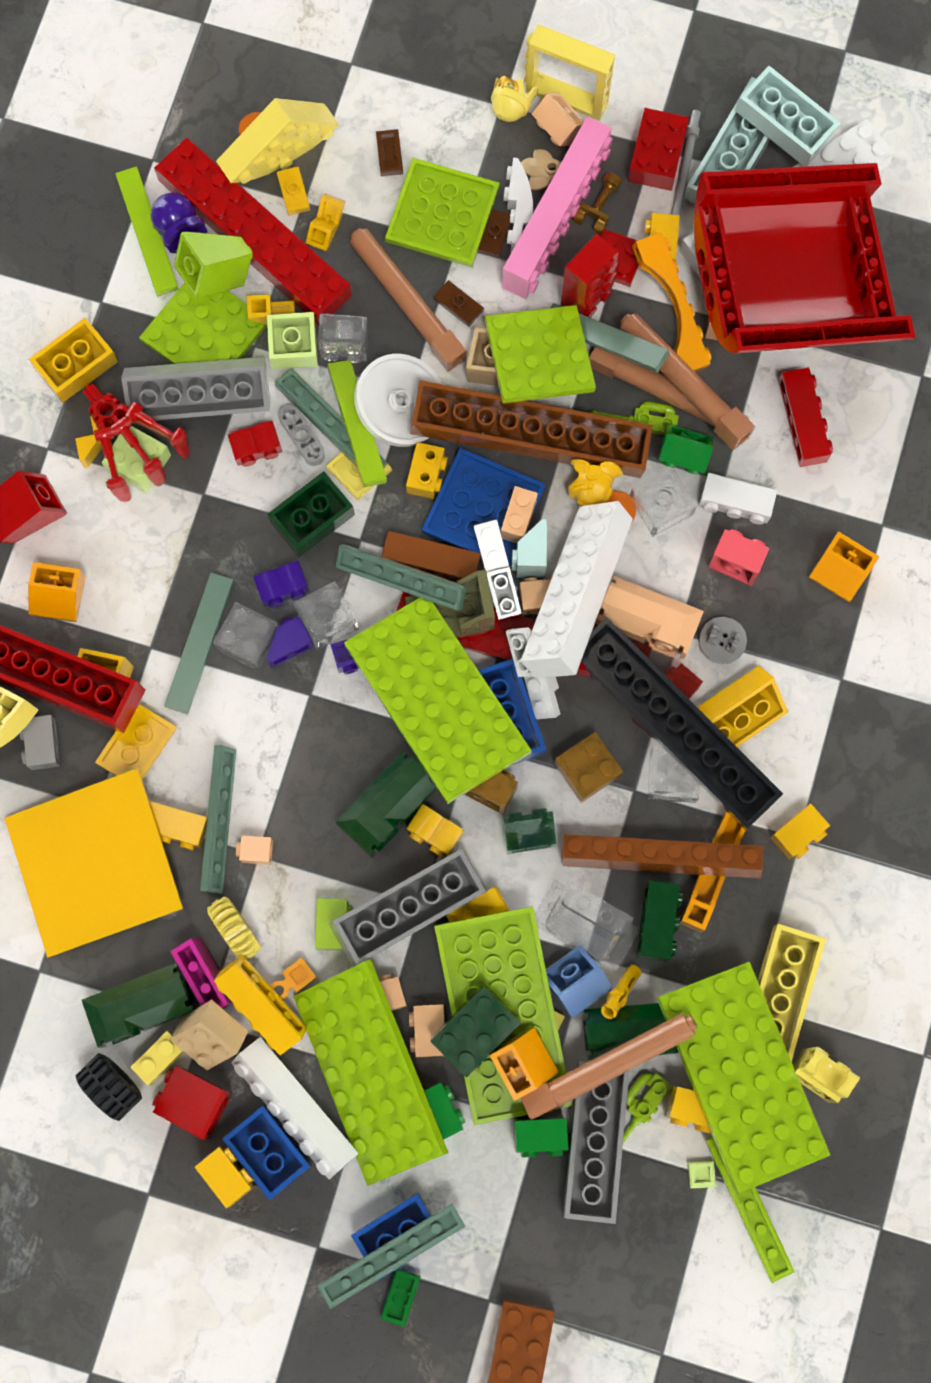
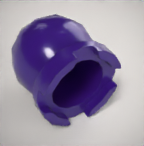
M174 192L166 193L157 198L153 203L150 213L153 227L163 236V244L170 253H177L182 232L207 233L204 221L196 216L194 205L184 195Z

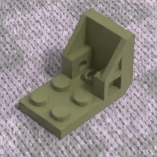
M486 570L476 571L455 582L467 586L462 610L457 611L433 602L456 638L482 634L494 629L495 614ZM405 597L406 605L410 604L411 602L417 600L420 597Z

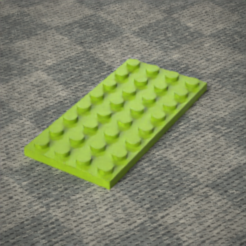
M420 597L344 642L346 649L447 804L531 754L532 750L433 602Z
M533 906L435 925L452 1016L485 983L521 1020V1023L498 1046L535 1027L559 1072L545 1083L565 1075L566 1068ZM490 1055L467 1078L464 1076L474 1125L528 1115L521 1099L513 1100ZM572 1100L560 1108L573 1106Z
M364 961L293 996L302 1021L307 1027V1034L349 1141L359 1153L356 1155V1159L367 1186L449 1153L372 961Z
M750 962L657 997L666 1021L684 1012L687 1016L691 1014L698 1026V1029L695 1030L696 1036L680 1043L676 1047L736 1194L831 1156L799 1078L795 1074L794 1066Z

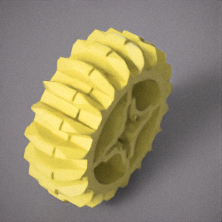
M222 897L220 900L217 899L207 908L208 915L237 957L243 955L246 959H251L261 950V945L229 898Z

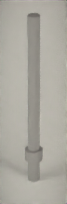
M699 110L692 111L690 124L687 126L685 133L687 138L672 210V215H680V217L695 141L698 139L700 132L698 125L701 112Z

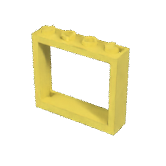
M538 24L534 33H531L526 41L528 46L525 58L528 59L524 68L527 70L524 77L526 92L529 93L534 86H537L538 93L536 96L544 98L547 93H559L574 111L600 121L609 103L616 55ZM540 52L598 74L595 94L540 73Z

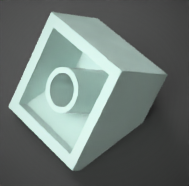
M542 519L518 541L517 550L512 551V571H516V578L535 577L545 579L547 567V519Z

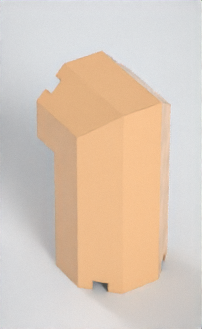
M613 576L595 624L599 625L608 617L627 637L640 641L643 644L646 640L649 642L648 648L668 657L674 658L677 653L681 654L680 659H685L704 611Z

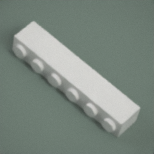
M261 1037L240 1052L232 1061L236 1073L248 1082L252 1092L263 1100L267 1105L268 1111L278 1118L283 1124L286 1133L293 1136L299 1143L301 1151L314 1161L317 1170L322 1175H325L330 1180L359 1154Z

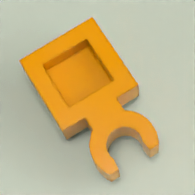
M301 957L282 972L286 979L275 981L271 987L273 990L278 986L284 988L283 994L280 995V998L283 1000L288 997L291 988H294L298 993L317 977Z

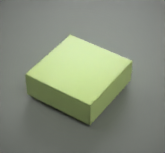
M714 1161L688 1162L690 1188L716 1187Z

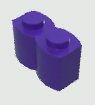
M299 561L254 576L264 607L277 608L283 605V601L291 598L292 600L302 599L306 596L305 593L309 592Z

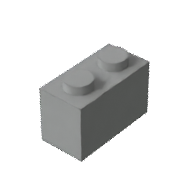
M52 715L33 717L29 724L19 733L20 739L24 741L25 750L21 752L23 764H26L31 770L60 767L56 719Z

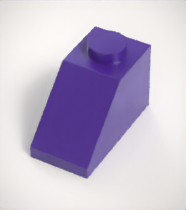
M294 617L287 618L281 622V626L277 627L267 656L270 668L314 647L300 617L295 619Z

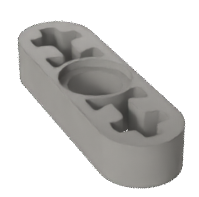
M293 405L283 406L279 411L280 423L306 463L311 466L322 464L325 459L324 448L299 410ZM288 412L290 415H293L294 421L297 424L294 427L291 421L286 419L285 414ZM299 430H305L309 435L306 440L299 441L295 438L296 433ZM310 443L312 449L318 452L319 457L316 459L313 456L310 457V451L307 447Z

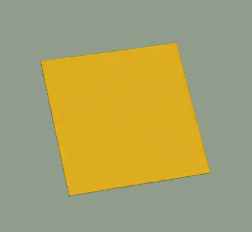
M138 768L4 818L47 958L183 909Z

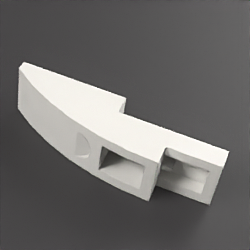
M513 158L512 166L507 168L506 180H510V186L505 187L503 200L508 201L507 210H511L510 223H514L513 230H508L507 244H511V253L533 215L531 187L518 158Z
M497 519L474 525L498 620L521 614Z
M529 627L507 630L506 635L517 675L525 679L535 718H556L560 715L554 692L559 689L556 677L535 678L521 662L532 631Z

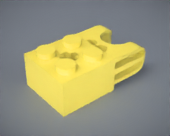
M817 1046L802 1049L793 1063L796 1071L795 1074H797L800 1083L828 1103H839L841 1098H848L860 1080V1077L853 1073L850 1068L839 1061L835 1063L829 1058L827 1052Z

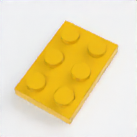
M139 704L124 734L115 731L95 763L115 776L138 768L143 781L177 730V727Z

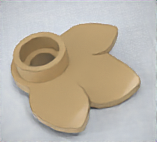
M534 150L533 158H526L521 162L526 175L530 176L529 184L531 190L546 188L561 164L559 160L553 159L552 155L546 150Z

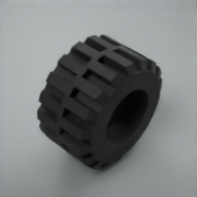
M98 1053L75 1075L79 1087L103 1113L114 1120L120 1121L142 1099L139 1088L114 1061L103 1054Z

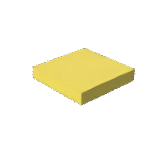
M342 452L326 465V469L357 501L374 487H363L358 468ZM388 464L384 468L386 476L392 471Z

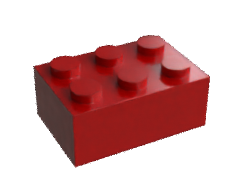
M644 108L628 182L672 191L689 117Z

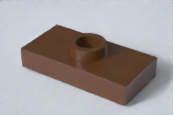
M398 129L376 131L381 177L403 174Z
M491 209L478 253L500 258L510 225L511 214Z
M449 280L434 295V300L468 327L484 311L483 306Z

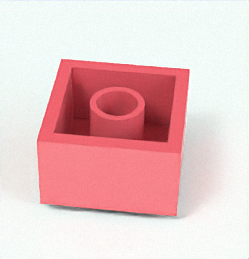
M725 529L708 568L752 586L770 548L766 547L765 543L760 540H750L743 537V534L739 531Z

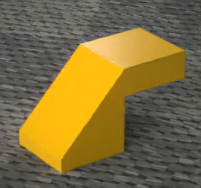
M326 193L322 195L317 217L310 222L306 244L324 251L328 250L341 222L346 201Z
M270 294L247 296L249 320L267 325V315L295 313L294 301L271 302Z
M91 417V422H92V427H93V432H94V430H98V429H97L96 424L94 423V421L92 420V417ZM95 435L75 438L79 460L84 468L91 465L102 449L101 441L97 442Z

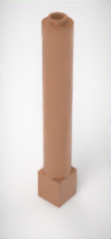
M367 228L355 230L351 234V246L431 346L432 353L446 371H451L465 361L467 356L466 349L452 331L444 327Z
M629 313L623 317L620 322L621 331L668 349L670 354L660 368V371L715 426L714 432L732 450H735L750 438L755 425L737 407L731 409L637 313L632 315Z
M594 348L589 357L593 370L611 379L616 377L714 426L665 375L659 372L656 373L599 348Z
M683 1012L565 1075L541 1085L520 1099L530 1119L537 1120L564 1106L565 1103L696 1036L695 1030L698 1029V1026L691 1014L687 1016Z

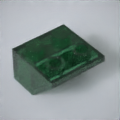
M546 808L536 809L532 811L531 815L522 816V812L508 814V818L503 819L502 826L507 854L556 846L553 811L547 812Z

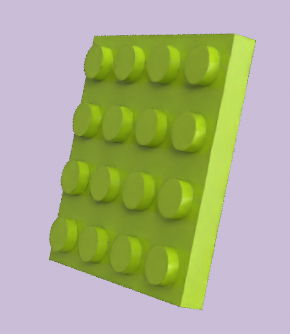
M413 158L386 233L385 242L473 268L500 183Z
M184 283L140 335L139 339L172 364L241 359L267 328V325L249 320L247 304L231 292L224 291L196 299L186 283Z
M577 305L485 316L484 321L502 403L595 392L596 385Z

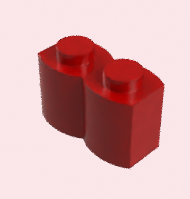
M273 421L263 422L228 434L238 466H252L261 458L266 460L274 459L282 452Z

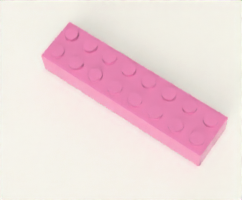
M588 116L586 117L503 267V289L524 299H527L530 293L534 294L539 284L538 277L540 274L544 275L550 263L548 262L551 255L554 256L558 251L560 237L566 236L570 228L569 221L571 217H574L580 208L579 203L581 199L587 198L591 186H589L591 181H596L601 171L599 167L601 162H606L611 153V149H609L613 138L610 137L611 127Z

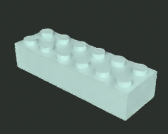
M751 77L742 94L756 80L755 78ZM738 101L687 186L684 199L695 204L698 183L703 172L753 170L771 140L735 111Z

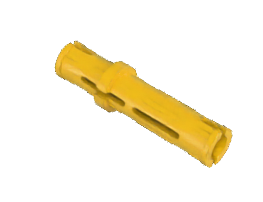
M628 966L616 987L608 993L607 1001L601 1008V1013L605 1018H615L619 1009L627 1003V996L641 976V969L638 966Z

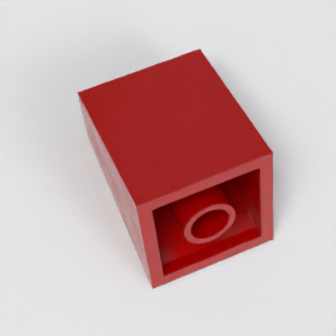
M17 471L0 485V543L14 544L68 514L47 476L44 474Z
M176 1066L175 1069L171 1068L164 1079V1082L167 1084L163 1092L159 1091L152 1103L155 1106L153 1113L202 1140L210 1139L233 1093L180 1066Z

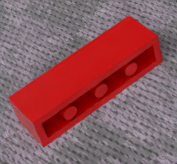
M810 367L782 372L778 382L799 466L805 467L826 463L833 453V445L831 440L827 439L826 432L828 426L826 419L822 418L821 415L822 401L820 396L816 395L815 388L817 387L815 375H811Z

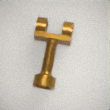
M607 172L602 180L604 188L593 208L581 202L580 208L573 217V222L579 225L583 223L586 215L597 220L593 232L599 235L602 234L603 229H605L609 222V215L601 212L612 190L617 191L622 183V179L612 172Z

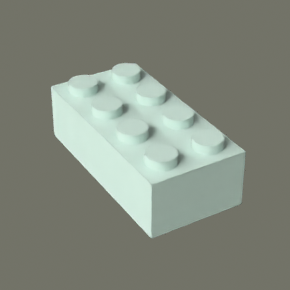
M770 66L740 96L735 109L738 114L804 167H807L835 136L840 125L837 119Z

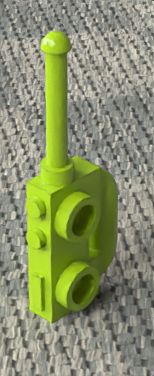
M644 402L639 408L635 409L634 416L629 417L595 410L591 411L592 414L653 425L652 433L664 435L668 423L677 426L679 415H675L673 407L655 402ZM649 411L663 413L665 416L650 415Z
M650 1073L641 1074L628 1089L626 1105L629 1108L627 1111L634 1116L631 1119L632 1122L624 1131L623 1143L637 1125L639 1126L642 1122L644 1124L646 1122L649 1123L652 1119L650 1116L658 1111V1105L667 1097L673 1087L657 1073L654 1075ZM647 1084L651 1088L641 1101L637 1100L635 1097L644 1085Z

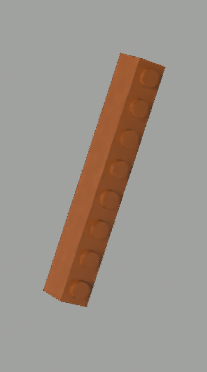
M564 834L562 862L563 866L761 878L763 846Z

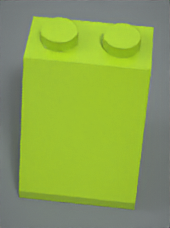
M182 232L174 267L195 298L198 299L243 287L253 253L242 237Z

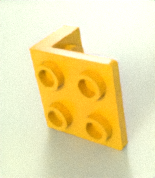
M493 887L466 905L448 913L446 916L450 922L510 911L498 888Z

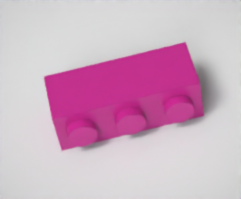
M201 937L191 938L170 951L201 1006L210 1000H213L223 1010L233 1004L226 994H222L218 990L214 982L220 971Z

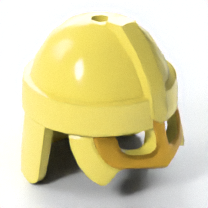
M507 76L499 79L497 77L491 95L493 111L497 118L504 122H514L526 116L531 103L538 93V87L534 86L527 93L524 92V82L522 79L515 81Z

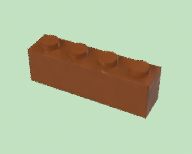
M388 531L381 557L456 582L478 571L481 553Z

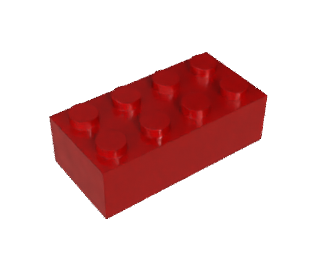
M598 234L565 266L560 304L562 307L577 305L578 313L589 318L596 312V306L601 301L603 303L606 302L612 295L613 278L616 275L615 268L618 264L617 257L619 251Z

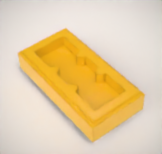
M299 166L277 171L288 216L310 211Z

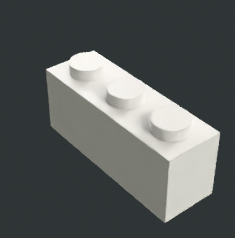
M708 473L699 506L704 507V510L715 513L720 511L727 513V516L731 518L743 517L750 519L749 521L754 524H767L771 518L777 490Z

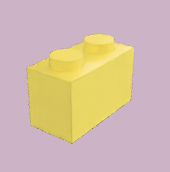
M166 1031L130 1067L148 1086H153L185 1054L184 1051L170 1040L173 1035L170 1031Z

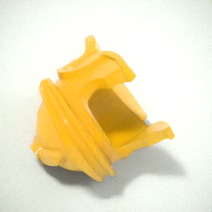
M571 460V464L579 476L568 486L570 499L576 500L580 506L606 503L612 495L613 490L611 487L614 479L623 476L620 466L613 462H603L600 466L590 465L589 462L584 460Z

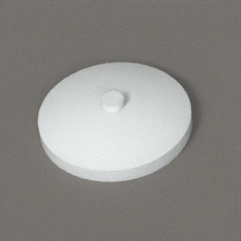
M389 354L374 360L365 368L356 383L354 402L358 417L370 434L386 444L397 447L415 446L417 442L422 443L429 439L428 437L410 434L420 380L442 384L438 375L430 366L410 355Z

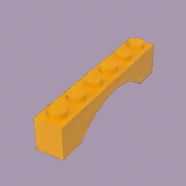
M660 232L636 241L632 248L640 269L650 274L660 283L673 304L677 318V339L674 351L695 372L707 368L710 365L711 354L709 349L703 345V332L699 325L696 326L694 320L695 311L691 303L688 304L685 296L687 295V289L684 282H680L678 277L679 267L676 260L671 258L669 252L671 251V246L668 238H664L663 233Z
M725 810L712 843L739 845L745 829ZM698 875L679 924L700 933L705 931L726 876Z

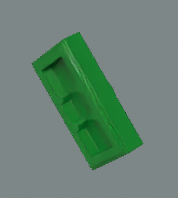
M400 1268L396 1269L380 1318L381 1320L405 1328L421 1278L420 1275Z

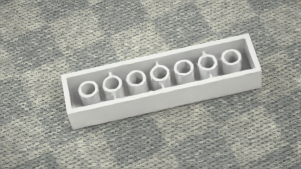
M619 501L580 506L521 658L523 665L535 678L576 675L632 522V517Z

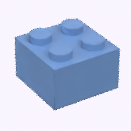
M580 945L546 969L550 992L572 1018L613 989L600 966Z

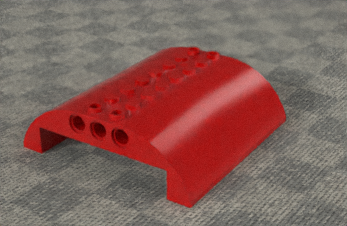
M877 163L703 172L701 174L694 209L696 258L708 317L716 338L727 351L731 353H746L912 340L916 337L911 315L896 316L870 198L882 185Z

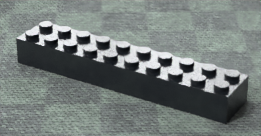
M608 617L591 632L580 664L747 830L783 793Z

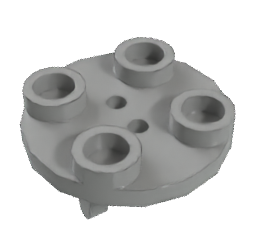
M714 618L707 622L700 632V651L715 663L732 664L741 657L746 649V632L741 624L732 618Z

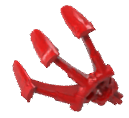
M94 384L86 385V389L82 393L92 404L88 412L98 429L94 430L95 439L97 442L101 441L103 453L108 461L112 476L106 482L107 488L121 502H128L132 498L126 479L118 474L111 443L114 435L119 436L120 434L145 462L143 471L148 479L155 486H162L165 483L166 477L161 461L158 458L150 460L140 447L139 441L129 429L131 423L146 427L170 440L171 446L175 448L182 459H187L190 454L185 430L180 427L175 432H172L158 424L154 418L142 412L143 407L139 404L132 402L128 408L119 399L115 398L112 393L103 396ZM113 411L110 415L104 416L106 412Z

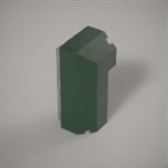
M402 751L335 823L372 858L375 856L373 850L376 849L380 852L399 832L396 828L398 824L403 826L437 788L429 779L430 777L423 766L412 756L407 758V753Z
M177 963L81 1000L98 1048L107 1047L106 1043L112 1042L113 1045L141 1034L140 1031L145 1032L195 1010V1006L189 1005L194 1002L186 978L177 972L181 970Z
M659 1003L624 1006L619 1009L616 1017H613V1019L605 1018L601 1013V1008L584 1009L583 1015H588V1019L583 1021L586 1051H591V1055L587 1056V1061H591L666 1022ZM675 1046L659 1055L676 1054L679 1052Z

